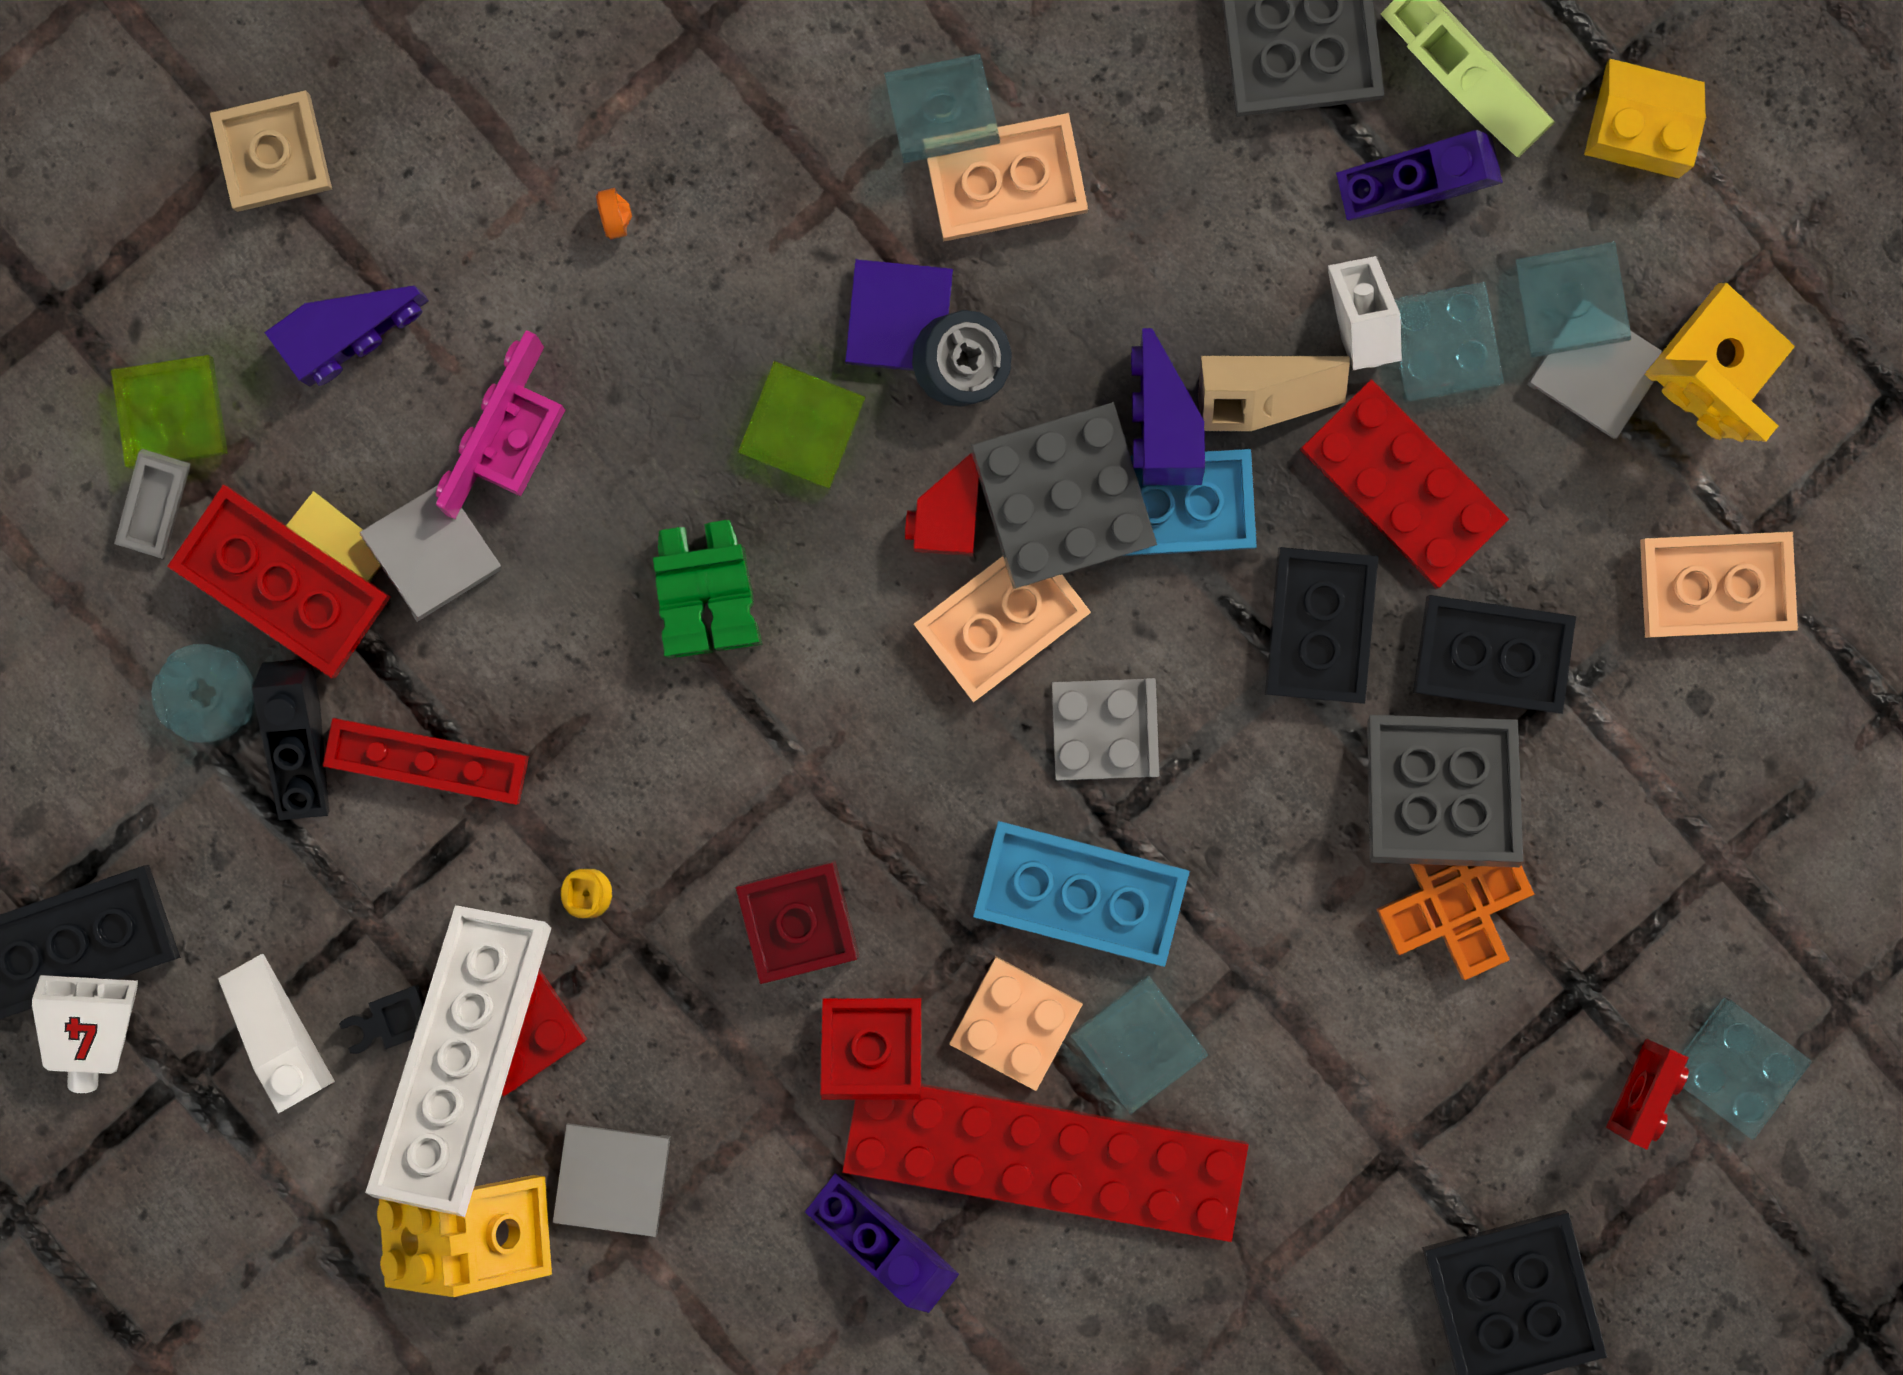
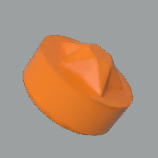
M616 188L598 191V194H596L597 205L606 237L612 240L627 236V226L632 218L630 204L617 193Z

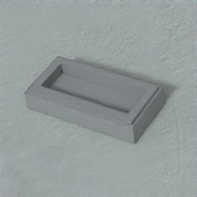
M141 449L138 452L115 545L161 559L166 556L189 473L190 463L145 449Z

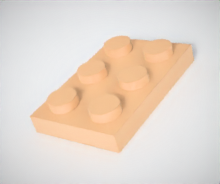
M1069 113L924 142L943 242L1088 212Z
M1793 532L1645 538L1640 540L1645 638L1798 630Z
M1002 556L914 623V626L974 703L1084 619L1091 611L1062 574L1013 589L1005 560Z

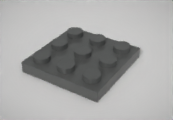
M1222 0L1236 117L1382 100L1384 97L1373 0Z
M1114 402L970 446L1013 589L1157 545Z
M1394 715L1369 716L1367 720L1370 863L1516 868L1522 865L1523 837L1518 720Z

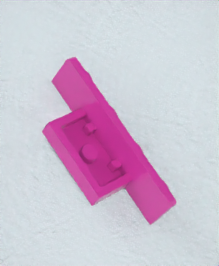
M526 330L521 340H515L509 347L504 359V367L506 369L498 384H492L486 391L481 405L483 413L476 427H470L465 432L459 445V454L461 455L453 471H447L437 486L436 497L438 500L436 506L450 518L456 519L477 477L518 496H522L565 412L561 404L524 388L544 349L537 335Z

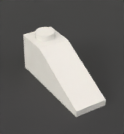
M260 954L218 978L253 1069L278 1114L335 1082L264 954Z

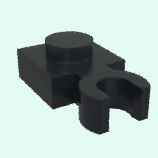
M419 984L368 1003L373 1017L369 1018L366 1015L355 1014L342 1020L339 1023L341 1029L356 1025L364 1033L363 1040L349 1047V1052L351 1054H358L369 1049L379 1036L382 1038L385 1049L414 1039L425 1003Z

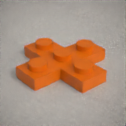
M1410 864L1421 889L1376 909L1396 954H1404L1442 936L1461 979L1467 980L1510 960L1490 914L1535 894L1522 865L1516 868Z

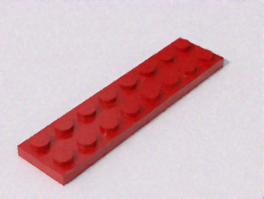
M921 1084V1100H855L842 1173L1232 1242L1249 1144L1245 1141Z

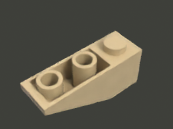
M1201 356L1198 401L1200 414L1204 420V431H1254L1344 403L1346 401L1350 367L1349 356Z

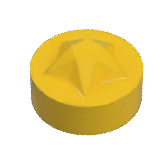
M578 869L571 872L563 881L561 887L562 904L566 911L576 918L598 917L608 909L611 903V884L606 875L599 870Z

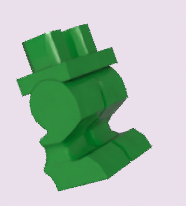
M730 520L704 524L708 549L692 552L689 550L685 527L659 530V557H653L660 606L659 615L664 620V629L662 631L664 656L668 659L713 653L710 632L702 622V615L705 613V604L707 603L713 616L711 631L714 649L720 652L763 645L758 623L750 614V609L754 605L745 548L742 544H738V539Z

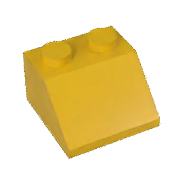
M1609 58L1584 155L1679 179L1692 169L1695 164L1706 120L1705 82Z

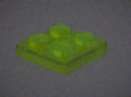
M203 355L111 370L125 467L134 469L138 452L141 449L180 461L228 454L215 364L212 356Z
M774 361L738 453L830 490L866 397Z

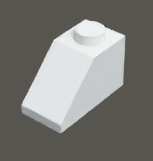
M1377 257L1328 265V274L1341 340L1350 358L1353 370L1367 367L1374 368L1382 364L1402 361L1400 312Z

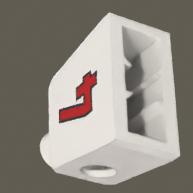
M40 975L32 998V1009L42 1064L49 1071L68 1072L67 1087L70 1091L75 1093L95 1091L98 1088L99 1073L112 1074L117 1072L138 981Z

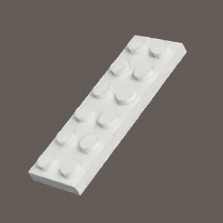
M455 905L365 1192L374 1198L465 1217L550 935L551 927L546 922Z

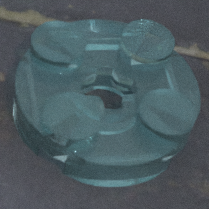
M209 644L185 646L173 652L165 660L167 662L162 666L159 675L155 676L151 690L154 711L160 722L167 729H171L176 735L183 737V739L198 743L220 741L233 735L251 718L252 706L254 704L252 693L254 681L248 667L233 651ZM202 679L206 680L208 686H213L216 695L210 700L211 704L205 708L202 701H193L191 693L199 689L198 681Z

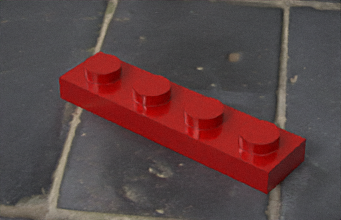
M332 718L323 767L518 805L520 804L529 756Z

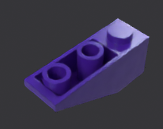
M1478 130L1336 172L1346 219L1349 221L1449 199L1503 183L1492 135Z
M413 285L304 303L264 333L299 381L310 387L315 383L318 386H322L332 381L343 371L340 365L355 354L358 357H363L375 350L383 341L380 336L396 325L398 328H403L415 321L423 312L420 307L429 300L422 291Z
M1142 328L1140 346L1131 347V376H1140L1141 392H1132V422H1141V438L1133 439V468H1142V486L1202 485L1205 472L1204 420L1152 328Z
M835 1173L805 1211L809 1217L908 1308L929 1313L959 1275L925 1242L839 1174Z

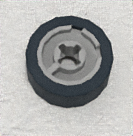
M961 310L934 318L920 331L913 346L912 366L917 382L929 397L943 405L962 407L988 400L1003 388L1011 370L1012 352L1007 335L996 321L981 312ZM962 350L968 356L967 366H958L956 362L960 358Z

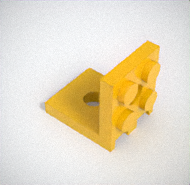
M1718 283L1644 375L1651 381H1658L1664 387L1662 393L1671 402L1682 408L1685 412H1692L1698 418L1697 425L1714 439L1730 438L1739 442L1744 440L1766 442L1778 428V425L1754 404L1752 399L1795 346L1728 283ZM1728 339L1735 347V357L1731 364L1724 367L1719 363L1716 352L1719 344L1723 340Z
M530 1175L475 1186L465 1217L379 1199L377 1219L381 1227L383 1252L380 1266L384 1276L385 1287L457 1297L552 1275L545 1176ZM505 1220L509 1229L508 1238L502 1246H499L496 1240V1231L499 1224Z

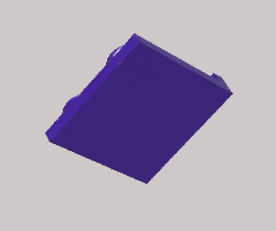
M855 259L846 364L914 371L912 366L913 346L920 331L934 318L949 314L953 269Z

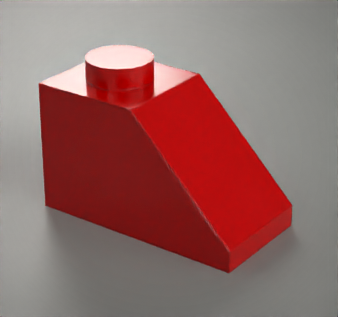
M972 453L917 499L916 511L907 510L905 540H914V552L973 556L979 476Z

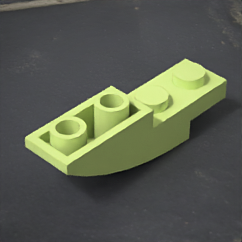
M1393 0L1381 13L1382 17L1408 44L1407 48L1516 157H1520L1555 123L1496 57L1481 46L1440 0Z

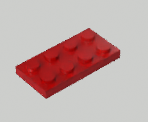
M1372 379L1299 449L1436 589L1440 588L1509 520Z
M224 484L167 566L330 678L338 676L391 598L381 589Z

